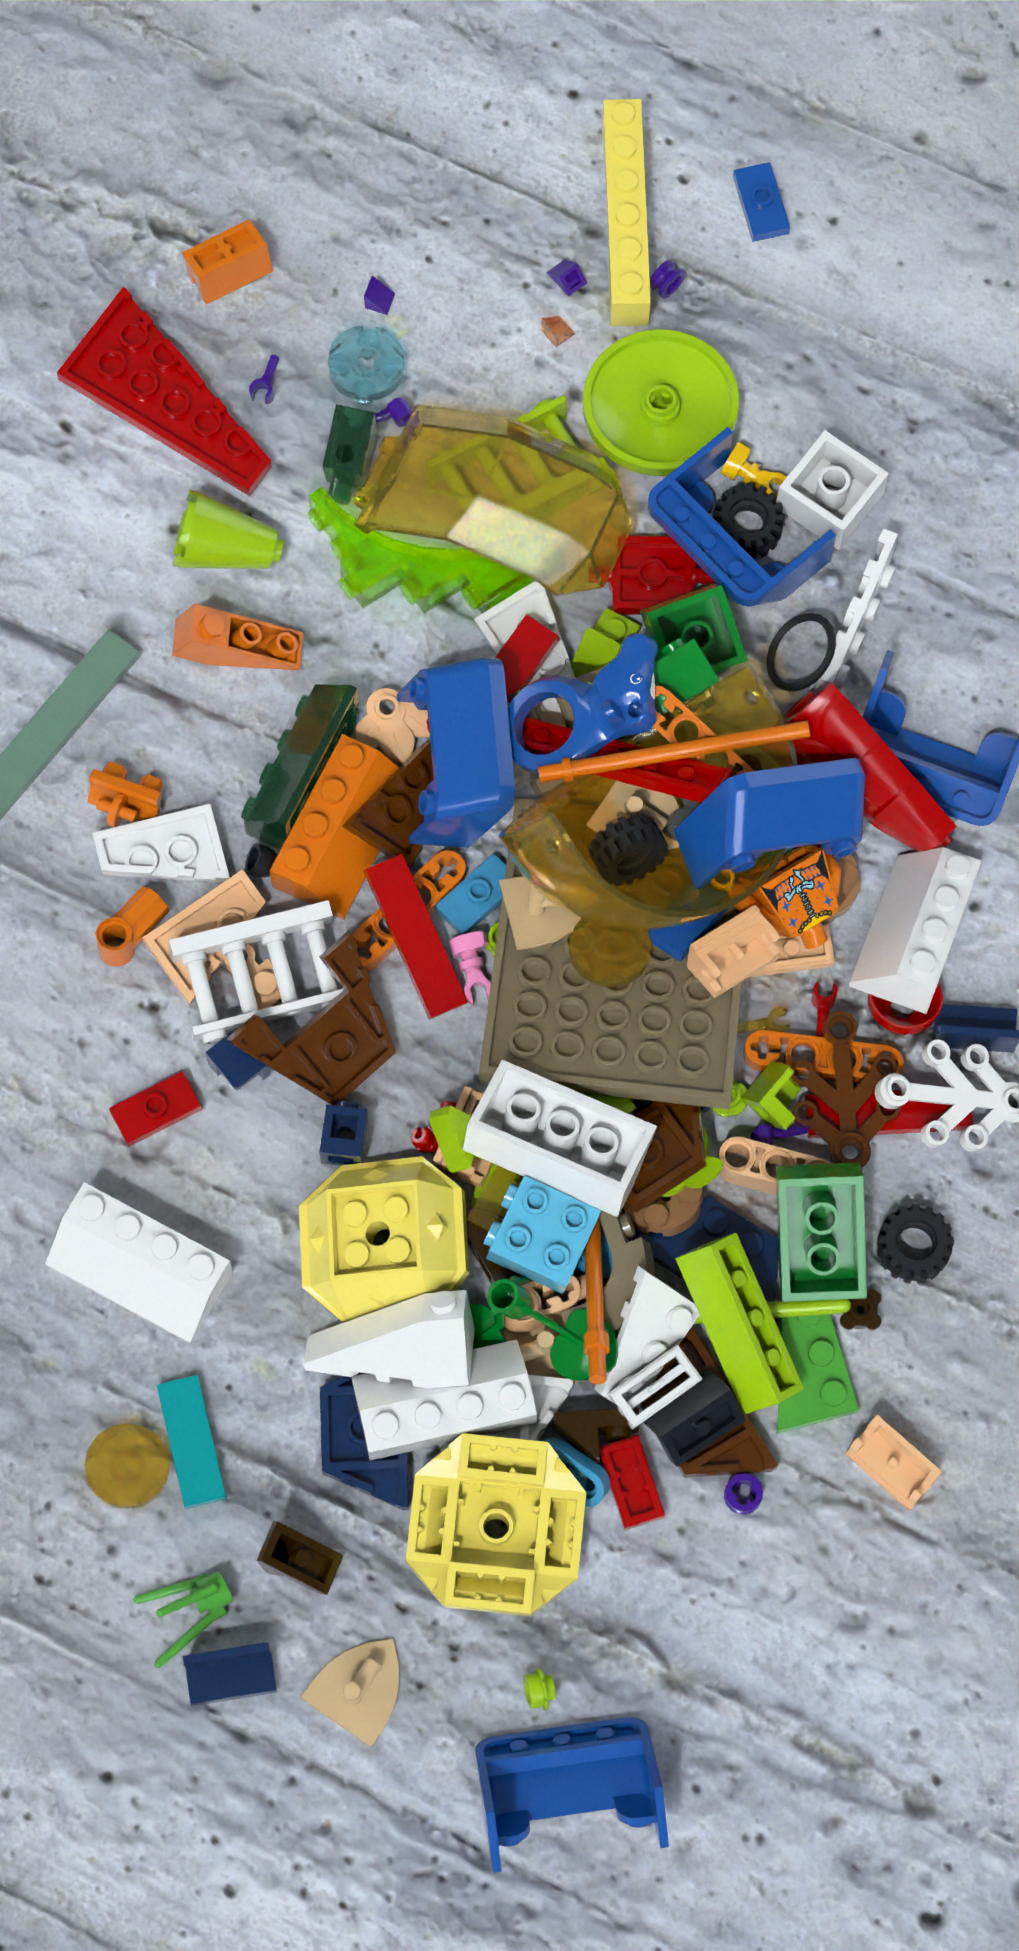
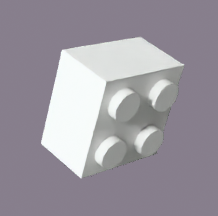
M824 430L779 486L776 504L781 502L784 514L820 538L831 530L836 535L833 547L840 550L884 495L889 473Z

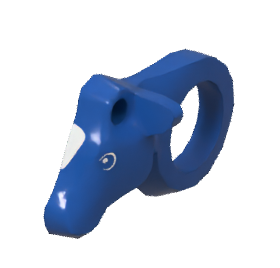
M631 633L626 636L615 658L594 677L591 684L578 679L556 675L541 678L524 687L511 700L508 707L512 759L524 770L539 776L538 766L562 763L561 758L570 757V761L589 758L619 737L650 731L657 721L654 677L655 657L658 649L656 641L647 634ZM548 698L567 700L574 714L573 730L568 740L558 750L547 755L530 753L525 747L522 737L523 723L528 712L537 703Z

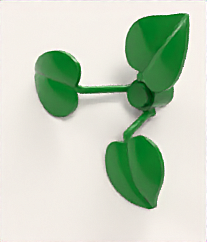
M512 1276L510 1280L500 1279L494 1282L487 1293V1301L492 1309L480 1304H470L475 1327L473 1349L507 1342L499 1331L505 1326L503 1315L514 1320L528 1315L560 1334L554 1339V1344L550 1348V1358L555 1370L570 1380H589L588 1356L584 1353L583 1336L587 1332V1309L573 1311L568 1317L565 1327L561 1326L531 1308V1295L521 1285L533 1280L525 1276L519 1278ZM604 1318V1329L609 1334L610 1351L606 1355V1373H609L617 1363L618 1343L611 1325Z

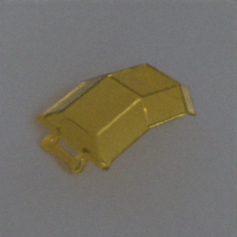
M420 404L415 406L400 436H386L383 438L378 448L380 454L363 487H358L352 498L353 503L362 509L355 526L365 534L373 530H381L446 540L534 579L555 596L603 588L633 527L618 473L594 454L507 416Z

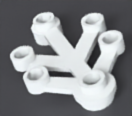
M933 1040L925 1045L922 1050V1058L927 1065L935 1067L951 1087L909 1083L907 1078L897 1073L889 1074L882 1078L875 1087L876 1100L887 1109H896L908 1101L953 1105L938 1120L932 1121L922 1128L921 1140L930 1148H936L944 1144L949 1138V1132L975 1108L991 1109V1111L977 1125H971L961 1132L959 1137L960 1144L969 1152H975L983 1148L988 1142V1136L1001 1123L1013 1124L1019 1122V1084L1015 1082L1005 1083L988 1063L989 1053L980 1044H973L964 1049L961 1053V1063L967 1070L975 1071L990 1092L976 1090L950 1059V1048L942 1040ZM932 1047H936L940 1050V1060H937L932 1056ZM971 1051L979 1055V1064H975L970 1059ZM892 1083L899 1085L902 1091L901 1096H897L892 1092ZM1009 1095L1013 1096L1016 1099L1018 1105L1017 1108H1013L1009 1105ZM931 1128L939 1131V1141L932 1139L930 1136ZM970 1132L977 1134L979 1138L977 1145H974L969 1140Z

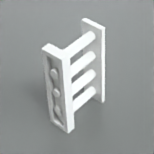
M329 900L169 940L168 950L172 963L182 961L183 966L188 967L203 1023L202 1025L192 1027L191 1036L193 1041L203 1039L204 1045L217 1043L225 1038L228 1032L239 1028L254 1014L260 1016L264 1023L323 1009L344 990H338L335 977L319 958L327 950L322 932L326 930L325 925L330 924L333 917ZM301 931L302 936L307 937L322 992L320 995L300 1000L297 997L283 941L286 940V934ZM259 941L262 942V946H267L282 1000L281 1005L261 1010L257 1006L243 954L247 944ZM222 951V955L228 958L243 1013L222 1020L218 1019L203 963L207 960V954Z

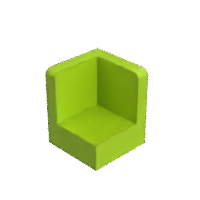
M771 1061L741 1097L767 1125L786 1130L796 1118L786 1108L800 1092V1087L792 1084L789 1079L794 1070L789 1065Z

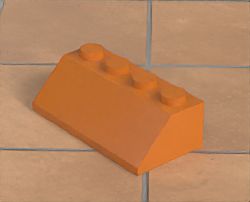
M342 734L270 869L272 887L310 905L329 900L332 914L345 920L366 880L363 871L374 865L380 851L343 828L342 825L399 767L379 750Z

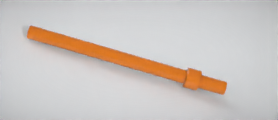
M598 1217L585 1246L587 1332L584 1334L583 1340L584 1353L588 1356L589 1381L593 1384L606 1382V1355L610 1351L609 1334L604 1329L601 1224Z

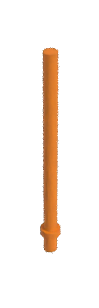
M808 721L573 761H570V757L561 758L562 763L538 766L540 783L565 779V783L573 782V777L807 738L810 737Z

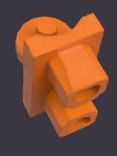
M110 761L102 771L93 769L91 772L87 803L96 805L97 810L108 813L107 825L111 827H118L122 818L135 822L136 820L142 821L158 817L160 813L162 780L147 774L142 776L139 784L128 781V770L123 765Z

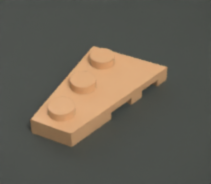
M242 869L142 938V941L190 1006L196 997L188 967L183 966L182 961L172 963L168 950L169 940L255 919L264 908L266 901ZM222 951L206 955L207 960L203 963L208 981L224 961L225 956L222 955Z

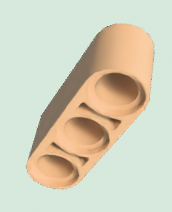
M744 1137L727 1139L722 1144L718 1154V1159L722 1160L724 1164L719 1174L723 1180L776 1195V1178L771 1177L767 1173L766 1167L773 1163L782 1166L831 1164L822 1158ZM731 1153H739L746 1158L747 1164L740 1168L733 1167L727 1163L725 1157Z

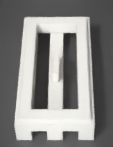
M677 1344L611 1391L608 1397L612 1402H615L622 1416H625L633 1430L699 1383L702 1377ZM673 1358L677 1359L680 1363L678 1366L626 1402L622 1396L624 1393ZM683 1372L688 1374L689 1379L636 1416L632 1409L680 1374Z

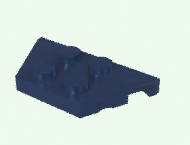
M711 1196L703 1199L699 1218L684 1232L674 1236L663 1237V1233L649 1231L650 1235L641 1233L633 1239L642 1237L649 1242L654 1261L684 1280L675 1258L703 1244L737 1233L766 1302L773 1301L778 1239Z
M351 1377L336 1378L321 1386L322 1474L396 1508L409 1510L407 1452L369 1460Z

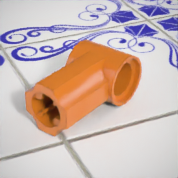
M141 886L114 917L107 918L98 925L95 936L99 955L104 963L119 967L130 962L135 954V948L140 944L142 938L150 933L169 912L168 905L156 892ZM118 937L125 940L120 946L111 947L106 945L107 941L111 938Z

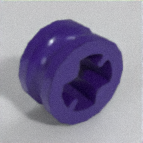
M667 260L652 274L650 288L652 290L659 289V296L662 299H666L679 288L686 273L682 269L676 270L675 263L672 260Z
M742 1473L735 1475L728 1481L724 1490L726 1506L730 1511L739 1515L753 1513L758 1509L763 1498L761 1483L750 1474ZM741 1484H747L750 1486L749 1493L755 1496V1500L751 1502L747 1499L746 1505L737 1503L738 1496L731 1493L732 1489L736 1486L739 1490Z

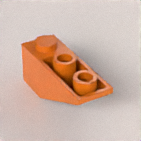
M193 604L175 619L172 656L215 666L299 670L303 632L207 606Z

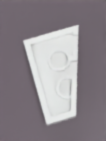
M211 804L92 833L103 875L222 883L230 878Z
M640 1266L637 1267L633 1278L637 1284L631 1301H625L620 1315L624 1318L617 1337L618 1358L616 1366L611 1372L606 1373V1382L596 1384L594 1388L599 1394L610 1401L611 1399L608 1397V1394L674 1346L679 1345L699 1317V1312L694 1302ZM664 1366L624 1393L622 1396L626 1402L650 1386Z

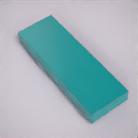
M198 1375L157 1384L185 1510L227 1500Z

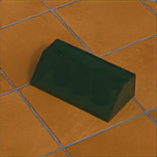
M315 684L309 696L303 695L295 710L296 722L291 730L286 728L283 731L277 745V750L280 752L274 763L268 762L259 779V784L262 786L256 798L250 796L242 810L241 818L244 819L246 835L281 850L341 735L344 734L350 737L360 719L358 690L352 685Z

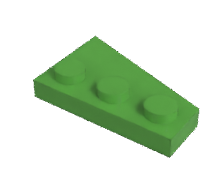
M831 1314L781 1318L780 1334L804 1389L778 1404L776 1434L858 1413L859 1408Z

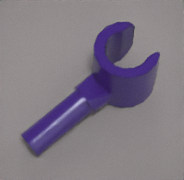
M271 355L264 375L251 382L249 393L252 401L259 389L268 390L265 396V404H270L273 401L274 393L271 383L279 362L278 356Z
M398 397L390 401L386 409L357 420L360 428L372 425V422L375 424L390 418L394 420L398 427H403L411 423L415 416L407 401Z
M762 1124L751 1133L750 1139L774 1145V1139L807 1134V1127L803 1128L795 1125L789 1126L784 1130Z

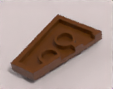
M423 743L342 825L343 828L389 858L403 854L408 867L413 866L422 847L420 844H409V835L424 822V817L419 812L418 802L420 793L426 790L429 783L434 780L431 743Z

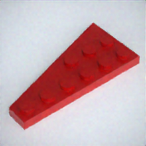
M124 286L57 371L59 381L249 497L272 467L270 458L243 426L240 427L227 412L226 406L210 392L204 380L172 342L161 334L150 316L139 308L132 299V295Z

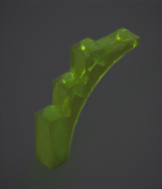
M322 487L309 494L310 511L307 512L308 518L318 532L325 531L331 539L329 545L333 553L341 561V578L338 580V583L347 598L350 600L355 598L362 608H365L400 586L406 600L411 605L417 603L424 614L461 591L464 600L472 610L478 608L483 614L537 579L541 578L542 582L563 570L564 553L542 524L513 538L486 546L459 549L422 547L392 539L365 526L344 511Z

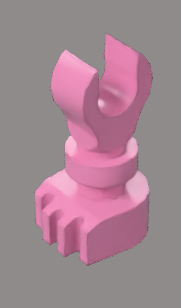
M477 931L450 939L449 943L453 957L462 958V961L459 962L460 971L465 972L467 982L464 994L468 1003L473 1006L471 989L474 986H482L486 991L489 1001L491 983L485 978L481 970L484 967L483 958L477 955L488 944L485 932Z

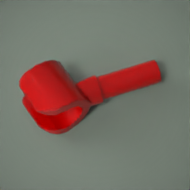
M816 982L811 997V1002L817 1009L816 1037H824L823 1027L829 1016V1009L835 1004L838 990L835 983H833L831 996L823 997L818 993L819 982Z

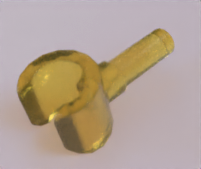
M780 1006L775 1007L766 1018L738 1023L737 1033L756 1030L786 1032L791 1025H777L773 1018L785 1016L788 1013V1009Z

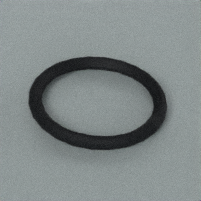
M804 613L792 618L778 630L770 644L766 658L768 676L776 687L788 692L800 691L808 688L822 677L830 666L836 647V635L829 620L820 614ZM806 621L818 622L823 626L828 637V647L823 662L806 680L791 684L783 682L776 674L774 667L775 653L780 641L797 624Z

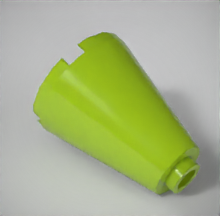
M189 489L186 501H188L187 510L182 513L174 549L176 556L172 561V566L179 568L269 569L272 562L279 563L284 540L277 538L278 530L199 491Z

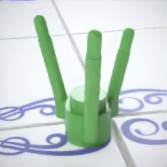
M219 1571L209 1576L203 1573L191 1580L152 1590L133 1598L135 1604H140L189 1590L190 1594L157 1609L156 1615L162 1617L192 1603L195 1604L200 1614L207 1610L209 1612L154 1662L156 1668L162 1667L215 1620L227 1615L224 1606L232 1603L233 1598Z

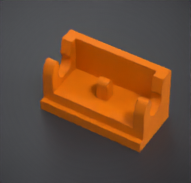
M250 219L182 252L192 284L197 283L201 299L206 305L273 272L267 243Z

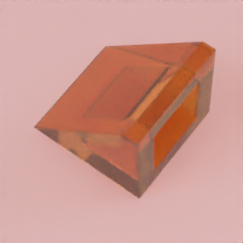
M560 316L541 318V331L555 347H558L575 334Z

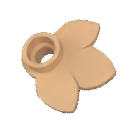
M378 689L367 700L366 715L356 726L355 740L375 749L380 747L388 759L398 765H402L412 755L415 737H430L426 723L428 712L426 710H418L414 703L398 702V692L393 689ZM389 701L393 705V712L389 715L383 714L379 709L380 702Z

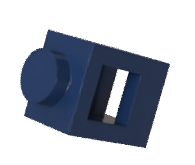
M339 1101L336 1103V1106L326 1104L319 1151L322 1164L341 1166L363 1163L368 1109H361V1105L349 1101ZM344 1130L350 1131L353 1134L350 1140L341 1139L337 1136Z

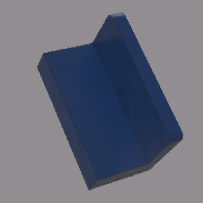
M942 1004L941 1011L933 1023L932 1041L942 1040L947 1043L950 1049L964 1050L973 1044H980L987 1051L1014 1053L1019 1043V1030H1016L1017 1009Z
M269 1642L182 1656L183 1665L186 1669L191 1706L277 1693Z

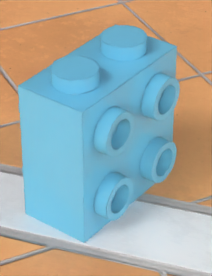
M524 1175L519 1186L511 1183L501 1206L508 1209L502 1224L493 1221L483 1244L490 1247L486 1259L563 1294L601 1210Z

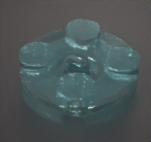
M363 326L349 328L339 334L331 344L328 358L330 380L334 387L344 396L354 399L358 404L369 405L374 400L390 395L404 378L403 348L398 339L383 328L376 327V330L363 329ZM363 357L365 360H370L373 358L376 361H374L372 369L362 370L359 368L358 359Z

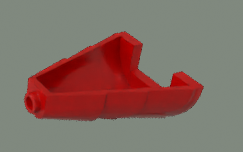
M833 683L825 685L816 695L812 691L804 694L775 725L808 721L810 737L760 745L786 767L851 758L859 759L865 773L863 817L867 818L871 825L917 852L941 847L946 848L953 840L949 834L957 827Z

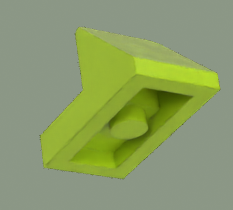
M605 608L594 628L588 627L574 655L571 667L575 678L605 667L615 658L626 636L631 633L639 634L640 625Z
M450 1105L431 1111L428 1119L447 1168L451 1173L469 1169L474 1158L473 1154L463 1150L467 1125L472 1116Z

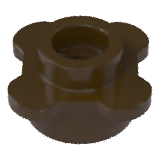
M870 1289L867 1291V1298L849 1299L851 1307L848 1312L842 1313L843 1315L840 1317L841 1326L847 1330L867 1328L873 1331L879 1328L882 1321L878 1315V1304L882 1299L880 1293ZM862 1306L864 1307L865 1311L863 1313H859L857 1311V1307Z

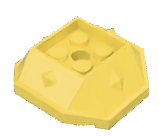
M423 1156L341 1165L299 1205L302 1288L343 1323L424 1293L457 1291L470 1274L465 1191ZM389 1229L390 1236L387 1242L380 1246H374L375 1235L381 1230Z
M462 1433L445 1450L415 1474L406 1564L445 1608L532 1616L578 1580L586 1491L548 1442ZM499 1519L506 1523L509 1530L502 1538L494 1539L485 1533V1524L490 1520Z

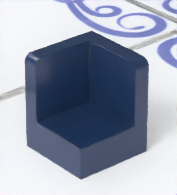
M233 1032L205 1052L208 1065L217 1076L222 1074L235 1090L242 1088L257 1075H260L263 1080L270 1076L268 1066L229 1043L227 1038Z

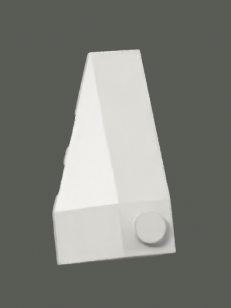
M467 1291L424 1293L308 1335L304 1368L307 1371L352 1377L359 1372L374 1374L377 1381L390 1383L393 1378L412 1380L413 1387L425 1389L467 1386L470 1382L475 1330Z

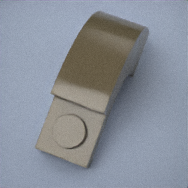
M601 1210L599 1219L612 1256L611 1274L603 1289L604 1318L611 1325L617 1339L624 1318L620 1316L625 1301H631L637 1284L633 1280L637 1267L640 1266L655 1276V1265L650 1243L642 1237L631 1240V1237L636 1236V1231L627 1212L622 1214L621 1211L619 1216L616 1217ZM587 1303L561 1312L564 1323L566 1324L568 1317L573 1311L587 1309Z

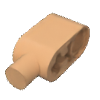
M585 1274L578 1277L571 1276L564 1293L561 1294L562 1296L568 1295L566 1302H562L559 1296L553 1297L554 1290L535 1281L521 1285L531 1295V1308L555 1322L563 1320L561 1312L576 1307L580 1302L586 1301ZM542 1303H545L544 1310H541ZM503 1315L505 1327L516 1334L528 1333L546 1326L530 1316L514 1320Z

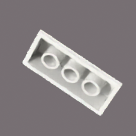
M945 847L898 855L849 987L927 1014L982 861Z
M501 1060L468 1122L463 1150L521 1176H528L579 1201L618 1217L635 1183L657 1126L505 1060Z
M85 1182L62 1218L46 1261L47 1267L189 1344H192L233 1273L230 1260Z
M517 1340L473 1349L470 1382L467 1386L425 1389L413 1387L412 1380L393 1378L390 1383L377 1381L374 1374L365 1373L351 1377L369 1460L450 1443L462 1433L485 1435L536 1423L537 1411L528 1373Z

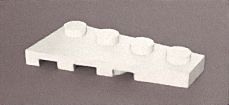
M885 528L882 529L877 542L874 560L869 559L858 589L860 594L858 597L853 596L843 621L842 626H844L843 631L839 630L836 635L833 659L828 669L817 681L815 694L830 683L842 689L851 668L845 665L850 653L857 656L866 633L861 632L865 620L870 622L874 620L881 600L876 599L880 587L888 589L895 573L896 567L890 564L898 536L897 533Z
M541 578L474 618L476 626L497 655L527 614L560 638V641L528 685L549 676L559 675L575 678ZM556 698L546 699L534 706L540 721L567 727Z

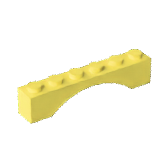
M641 99L603 100L602 140L607 198L610 326L649 325L651 300Z

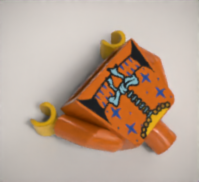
M821 844L796 848L741 881L744 887L741 889L736 886L737 876L731 870H723L722 873L723 877L730 882V887L723 888L715 880H712L711 889L725 898L730 896V903L740 913L756 905L760 909V913L774 927L778 934L788 938H795L800 935L806 949L819 947L828 940L821 922L838 911L837 896L839 895L841 867L833 854L824 853Z

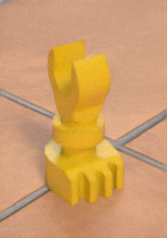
M738 442L720 474L732 481L739 475L744 478L743 483H753L754 487L758 490L760 485L766 487L765 495L768 496L773 492L778 496V493L770 489L769 484L775 483L780 486L787 477L779 472L760 470L761 465L753 462L752 465L746 462L750 454V448Z

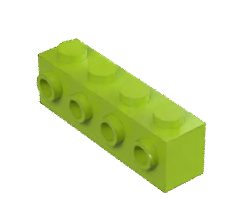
M737 1233L703 1244L675 1258L743 1414L779 1404L804 1389Z

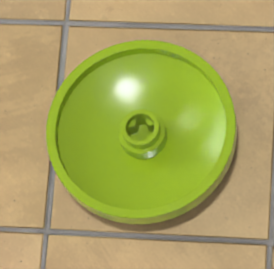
M646 330L628 335L616 341L605 349L593 363L583 390L584 420L594 443L608 458L618 465L644 475L668 476L724 429L729 427L734 432L738 417V386L728 363L706 342L690 334L674 330Z

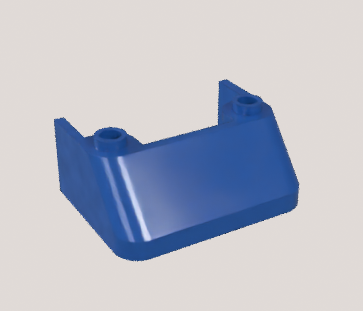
M727 427L652 488L648 497V511L651 517L717 584L722 585L723 590L737 604L750 607L782 601L830 562L836 535L829 530L787 566L780 563H767L761 567L709 515L713 509L714 496L703 481L724 465L730 456L733 431Z
M887 650L862 717L948 816L976 826L991 824L1000 814L1019 765V734L1018 737L1003 732L991 733L982 740L975 755L901 728L906 714L905 704L897 694L882 689L895 653Z
M482 657L421 669L397 694L398 702L414 703L418 710H428L434 778L426 790L420 793L418 807L420 814L424 817V822L409 835V844L469 848L512 808L515 797V780L505 674L502 661L495 658Z
M851 758L745 772L722 782L674 830L695 889H702L721 870L731 869L733 873H740L751 869L756 864L755 860L767 851L821 844L824 853L833 854L837 862L843 857L854 853L857 850L856 845L862 840L865 773L860 760Z
M624 1717L486 1738L477 1744L475 1753L493 1873L502 1872L499 1846L511 1847L519 1844L529 1835V1821L615 1809L617 1818L631 1827L641 1828L654 1823L660 1848L669 1847L662 1781L649 1728L642 1719Z

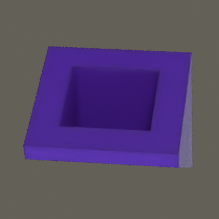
M566 259L546 272L567 296L572 295L587 284L579 265Z
M373 275L364 294L365 309L388 315L395 293Z

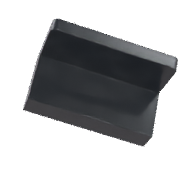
M705 1369L699 1373L702 1377L699 1383L643 1422L656 1434L668 1459L676 1467L746 1421L732 1390L710 1369Z

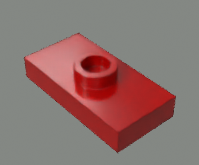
M183 1071L109 1108L110 1114L128 1147L202 1110Z
M639 1435L599 1447L600 1459L603 1468L610 1478V1489L624 1531L665 1518V1512Z

